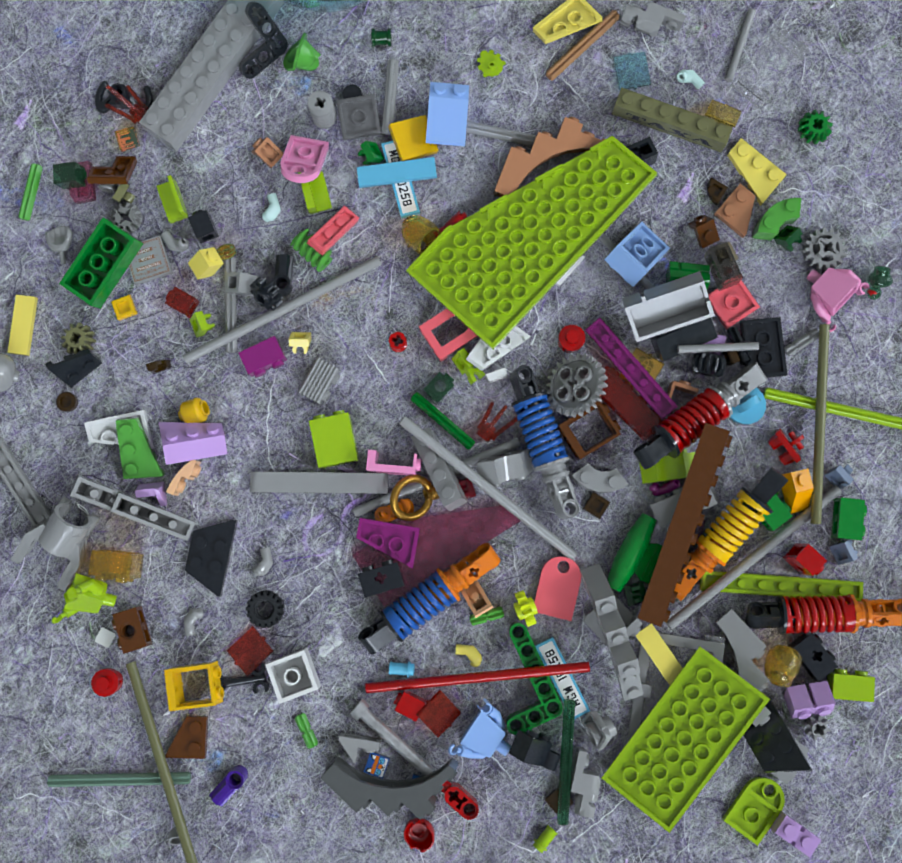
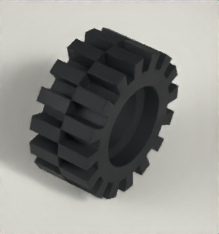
M270 590L260 591L252 595L251 599L248 600V606L246 607L248 614L246 615L250 618L249 621L254 623L256 627H271L282 619L285 606L282 603V598L277 593H273ZM262 601L271 603L273 607V612L268 617H263L258 612V606Z

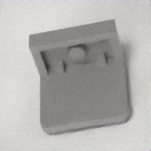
M615 596L617 609L626 626L628 638L630 636L634 637L641 631L640 626L643 623L633 616ZM593 608L584 617V623L607 646Z

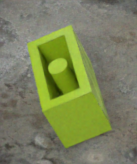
M836 668L834 672L827 675V681L834 699L874 702L875 677L868 675V671L855 670V673H847L846 669Z

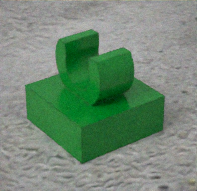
M365 141L360 145L362 150L358 152V156H366V160L362 162L363 165L380 163L384 160L376 142Z

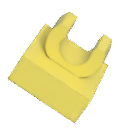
M291 332L289 347H293V353H297V347H302L304 354H307L311 342V332Z

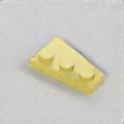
M742 138L727 155L738 173L748 183V188L750 191H753L760 206L787 175Z

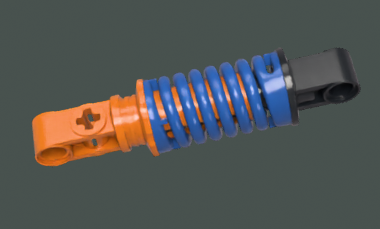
M483 543L458 563L450 565V569L443 572L439 568L436 569L431 576L424 580L426 586L420 582L418 584L420 590L417 587L412 588L414 595L411 592H406L407 600L404 596L399 597L401 604L398 601H394L393 604L379 610L381 618L359 633V641L370 654H376L395 638L402 643L408 635L413 633V629L418 630L420 625L426 624V620H432V615L437 616L439 611L443 612L445 610V606L450 607L454 602L460 601L459 592L463 589H468L470 584L497 567L501 559L490 543Z

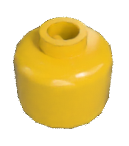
M198 397L182 402L178 411L179 419L184 423L205 422L210 414L207 402Z

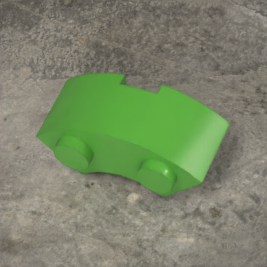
M789 198L773 205L756 223L752 238L772 240L778 235L781 226L793 224L800 217L802 198Z

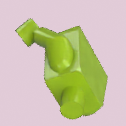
M76 573L70 588L63 595L65 599L63 612L57 618L53 617L51 622L53 624L59 623L64 617L69 618L79 611L96 614L102 605L114 607L117 595L106 593L108 586L106 582Z

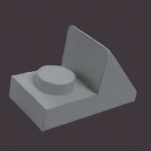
M343 732L340 733L338 739L355 764L359 748H363L362 751L374 753L375 750L379 751L381 743L380 738Z

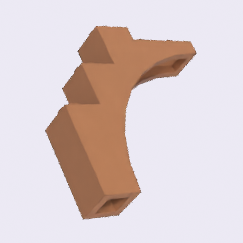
M565 117L556 139L553 138L551 133L542 131V133H537L529 153L522 147L515 146L514 148L511 146L493 195L498 197L506 194L509 195L516 191L526 176L539 165L564 154L585 153L605 139L595 138L593 133L587 131L581 132L583 124L579 123L577 118Z

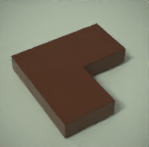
M117 156L112 167L93 166L87 176L88 184H128L137 164L136 157Z

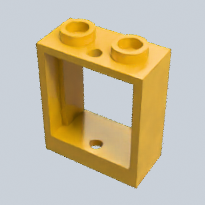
M218 661L177 666L164 670L169 711L215 706L223 702L224 689L221 687L220 680L222 671ZM207 669L211 698L185 701L181 672Z

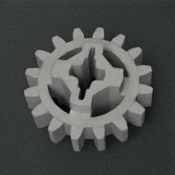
M823 227L820 231L816 229L813 234L806 237L808 240L803 243L807 247L802 250V253H807L804 260L811 261L810 267L815 264L817 271L822 267L824 271L828 268L835 269L837 265L843 263L841 258L847 256L843 251L848 246L842 244L846 239L839 238L840 232L833 234V228L828 232L826 227Z

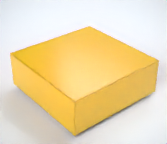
M131 295L111 301L119 321L138 314Z

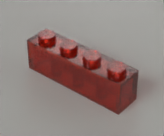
M606 366L604 374L608 379L603 382L608 384V387L602 389L606 392V395H600V398L643 441L648 439L652 435V427L662 423L661 418L654 410L647 406L648 403L641 395L637 396L633 392L634 388L627 381L623 382L618 377L619 373L613 367L609 368Z

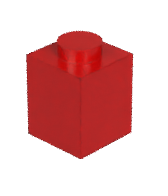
M404 690L403 694L398 693L394 704H396L395 711L417 722L426 704V700L408 690Z

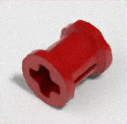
M395 332L390 335L389 344L391 349L398 353L406 349L407 339L403 333ZM400 338L403 344L399 343L398 346H395L393 341H397Z

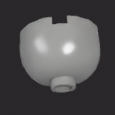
M0 353V392H4L11 388L13 382H18L20 371L16 370V363L11 357Z

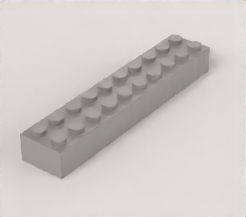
M227 0L139 121L144 130L177 152L239 67L241 61L244 60L260 38V34L246 16V5L253 1L260 3L273 20L286 0ZM253 7V13L251 15L257 16L259 20L263 19L257 13V10L259 8ZM269 22L264 23V25L262 26L263 32L270 24Z

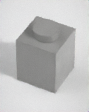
M227 272L225 292L240 296H253L250 292L252 290L250 285L258 276L242 272Z

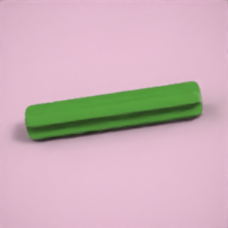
M32 163L30 166L18 217L25 221H29L31 218L43 167L39 164Z

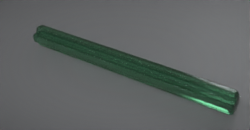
M565 699L563 706L557 823L559 825L569 824L575 701L573 699Z

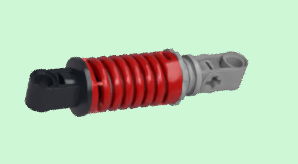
M754 362L742 369L740 373L728 382L718 384L717 388L707 386L703 393L698 394L697 397L687 402L679 410L675 411L674 414L668 416L661 424L654 425L652 427L654 437L637 447L633 453L644 469L651 468L667 454L672 458H677L684 451V448L690 447L691 443H695L697 439H700L705 423L717 426L720 424V421L730 418L733 414L732 407L738 406L740 399L765 383L767 377L758 363Z

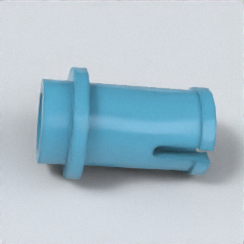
M390 661L389 675H406L407 678L414 676L415 664L411 663V661H408V663Z

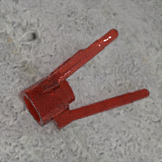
M107 85L106 88L130 108L129 113L131 115L107 103L105 107L129 119L134 124L139 123L149 107L141 101L129 85L126 87L139 105H132L116 90Z
M491 402L481 423L477 426L479 430L476 434L487 443L491 439L494 441L501 433L518 421L516 416L495 432L496 428L493 426L508 408L507 405L503 406L491 423H486L494 406V402Z

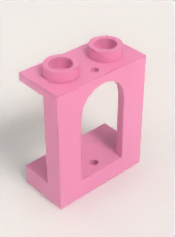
M368 450L366 470L370 473L408 476L417 475V472H421L422 460L418 459L417 454H414L413 467L378 464L379 453L376 450Z

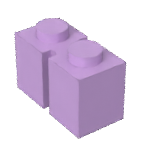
M828 681L809 683L810 690H807L805 684L786 688L784 698L792 719H806L811 714L825 716L833 711L836 702Z
M781 811L770 827L773 832L808 857H811L821 842V839L783 811Z

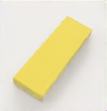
M16 295L7 353L30 356L37 297Z
M650 623L641 629L636 637L668 684L671 685L683 668L653 624Z

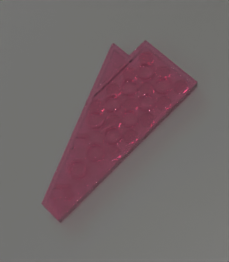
M502 505L422 517L414 521L390 522L420 528L413 569L370 545L352 556L360 569L371 565L374 566V569L382 567L381 562L393 559L394 563L399 562L405 586L376 594L385 607L406 592L412 590L413 587L418 586L420 582L423 583L436 569L439 568L442 571L477 549L481 544L490 541L517 524L520 520ZM378 572L379 575L376 577V581L380 580L381 583H384V579L387 578L386 574L382 575L381 572Z

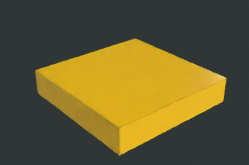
M426 115L389 124L388 128L400 161L415 160L438 153L439 150L436 144L426 143Z

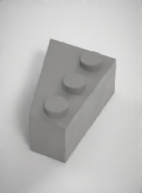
M683 486L673 490V494L668 497L663 494L654 498V503L650 505L660 528L671 523ZM712 486L708 493L712 495L709 506H704L703 510L718 504L720 500L715 488Z

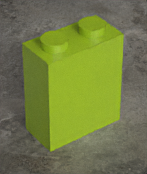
M344 410L335 411L333 416L325 417V414L313 417L314 420L309 421L318 468L323 469L360 461L351 417L348 412L345 413Z

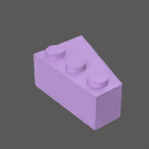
M159 422L166 465L227 454L222 423Z

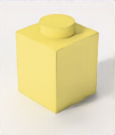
M214 247L199 250L188 262L197 279L213 276L224 264Z

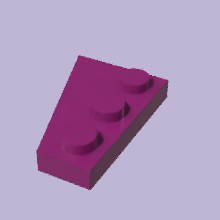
M364 518L359 519L357 539L413 569L420 528Z

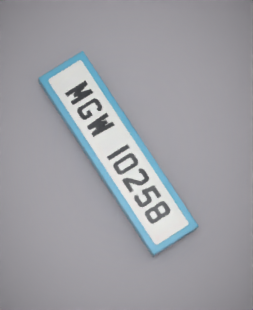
M394 142L381 143L386 163L399 162L400 158ZM412 181L392 184L401 219L420 214Z
M553 637L535 645L544 666L566 664ZM572 674L550 676L572 720L590 712Z

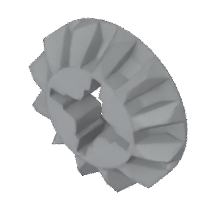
M128 202L113 208L112 215L110 216L113 223L128 233L135 232L142 223L141 211L138 207ZM129 213L128 217L132 222L123 221L121 214L127 215Z

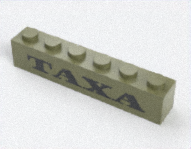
M622 87L612 112L615 116L718 152H722L727 145L733 128L731 125Z

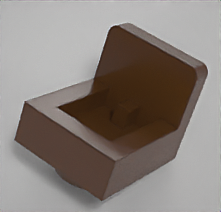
M700 215L689 223V227L695 231L699 247L705 248L720 240L713 218Z

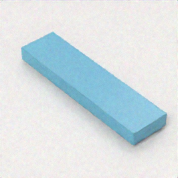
M434 157L357 167L359 188L437 178Z

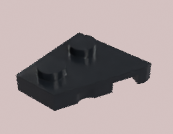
M85 349L76 354L64 356L63 361L52 364L50 361L45 365L49 371L72 388L100 366L102 362L93 352Z

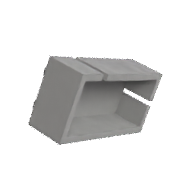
M700 271L644 290V295L640 296L638 292L622 298L636 342L715 316Z

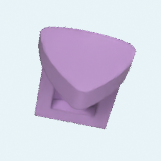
M164 482L139 484L135 489L136 498L156 496L160 506L167 505Z

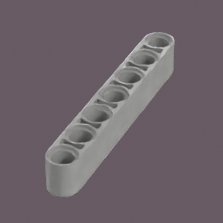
M250 472V492L388 494V474Z

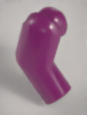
M673 479L661 486L654 482L649 486V490L652 492V495L660 496L678 489L681 484L678 479Z

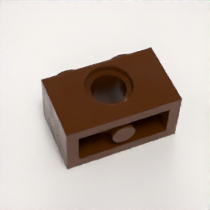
M142 606L112 614V626L115 631L117 630L119 637L117 644L119 649L123 651V654L153 645ZM129 625L134 628L133 635H129L127 632Z

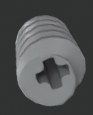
M325 91L313 92L309 96L307 103L313 122L321 129L330 128L335 123L337 116L332 97Z

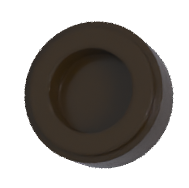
M62 392L56 399V405L61 411L72 412L78 406V398L73 393Z

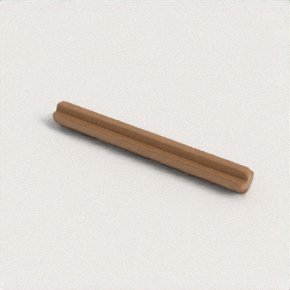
M612 10L602 19V22L598 23L546 71L547 78L553 81L611 28L619 20L620 15L615 10Z

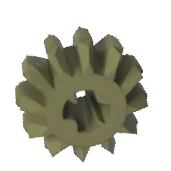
M80 322L76 326L70 324V330L63 329L66 336L60 337L65 341L62 347L67 348V353L76 354L85 349L94 350L91 343L97 342L92 338L95 336V332L90 331V326H83Z

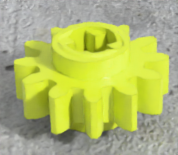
M524 590L514 593L517 602L513 603L518 619L520 621L524 619L527 627L537 624L534 615L538 614L532 597L527 598Z

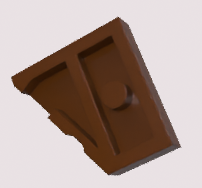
M188 715L169 747L165 758L205 759L207 757L208 716Z

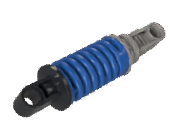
M521 365L510 374V382L517 398L516 401L511 403V406L517 414V420L521 421L519 426L523 428L522 434L526 436L524 441L528 443L527 449L531 450L529 455L533 457L534 471H541L544 477L542 481L547 485L548 494L552 500L556 515L560 519H569L577 516L580 511L573 485L568 476L570 472L565 467V463L570 458L566 454L565 446H558L563 442L562 438H555L560 435V431H553L557 429L558 425L556 423L551 424V422L555 421L554 416L548 417V415L553 413L552 409L543 410L550 407V403L546 402L548 401L547 391L539 392L532 369L527 365ZM519 372L524 375V380L520 379ZM565 505H568L570 508L569 514L565 511Z

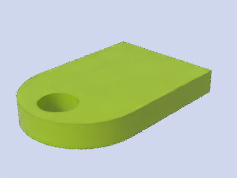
M764 776L749 780L722 820L758 846L784 807L785 797L782 788L774 780ZM773 785V793L765 795V786Z

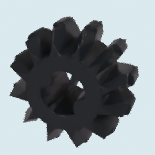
M696 353L691 362V370L700 375L721 377L726 369V359L711 353Z

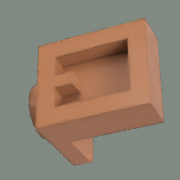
M268 137L258 138L252 145L254 149L251 152L254 155L256 154L269 168H272L284 154Z

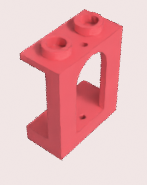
M447 308L419 326V330L440 362L447 359L448 355L476 337L479 338L468 328L464 333L441 347L432 330L455 316Z

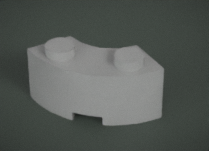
M528 449L506 452L503 456H492L476 463L478 474L495 488L511 479H515V481L526 479L527 475L533 472Z
M586 464L569 476L583 489L597 493L613 492L628 485L617 468L601 472Z

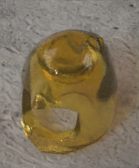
M419 215L408 216L402 224L401 233L407 247L411 246L419 255L440 235L439 228L434 222ZM422 241L427 244L423 250L420 248Z
M776 645L771 647L764 662L766 677L774 685L790 687L800 670L802 657L795 649L789 646Z

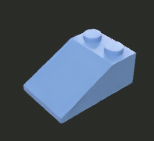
M430 82L426 143L465 147L469 85Z
M641 222L604 260L627 283L634 287L670 247Z

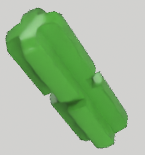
M502 607L490 609L475 618L474 614L470 615L469 618L471 624L475 626L485 623L487 620L492 621L503 618L504 612Z
M301 713L295 717V721L300 732L303 733L302 737L307 748L310 749L315 747L318 741L313 730H310L311 725L306 714Z

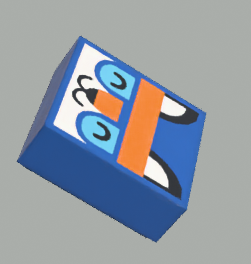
M376 752L370 753L364 772L383 779L390 757Z

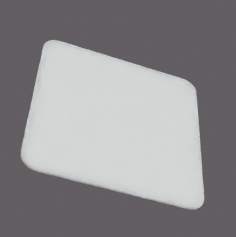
M102 627L95 642L109 648L115 633Z

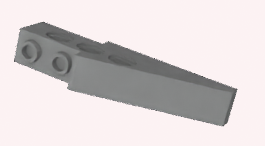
M79 474L70 490V496L188 541L196 523L141 498H136V496Z

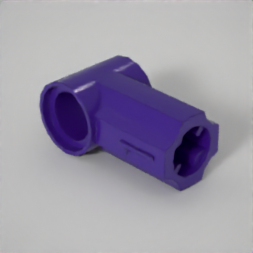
M242 765L234 766L209 794L211 800L216 805L222 807L248 778L247 769ZM233 774L240 775L241 781H236L233 778Z

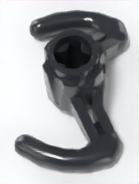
M102 81L95 95L96 110L103 114L112 108L133 110L138 117L142 118L153 103V95L150 87L147 85L143 88L145 94V105L143 107L133 99L132 94L124 84L115 83L111 85L108 91L109 96L102 101L104 92L109 86L107 81Z

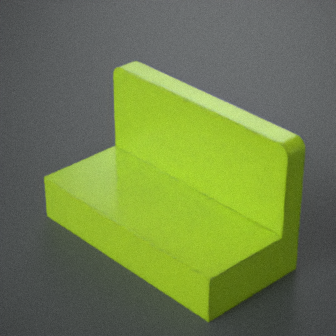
M322 171L313 181L301 183L310 214L332 209Z
M172 175L167 176L168 182L156 187L168 221L172 224L189 216L177 182Z

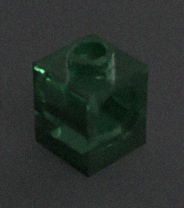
M439 372L424 388V392L439 405L455 388L453 384L454 379L447 373L443 375ZM438 382H443L446 384V389L439 392L435 389V385Z

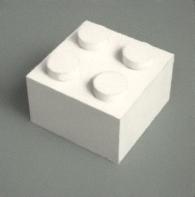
M308 647L265 664L279 704L318 690L321 687Z

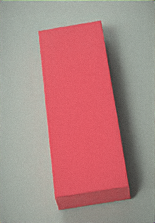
M343 206L308 239L307 244L323 256L358 222L359 217L346 206Z

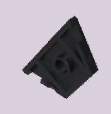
M230 520L194 530L192 534L185 571L219 597L223 593L238 520Z
M770 699L765 705L771 712L769 721L763 726L758 724L756 727L752 723L744 733V737L765 773L812 771L813 769Z

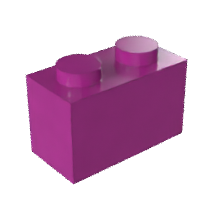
M275 336L238 353L247 373L251 377L255 376V378L266 374V370L272 367L277 369L283 366L284 362L287 361L283 349Z

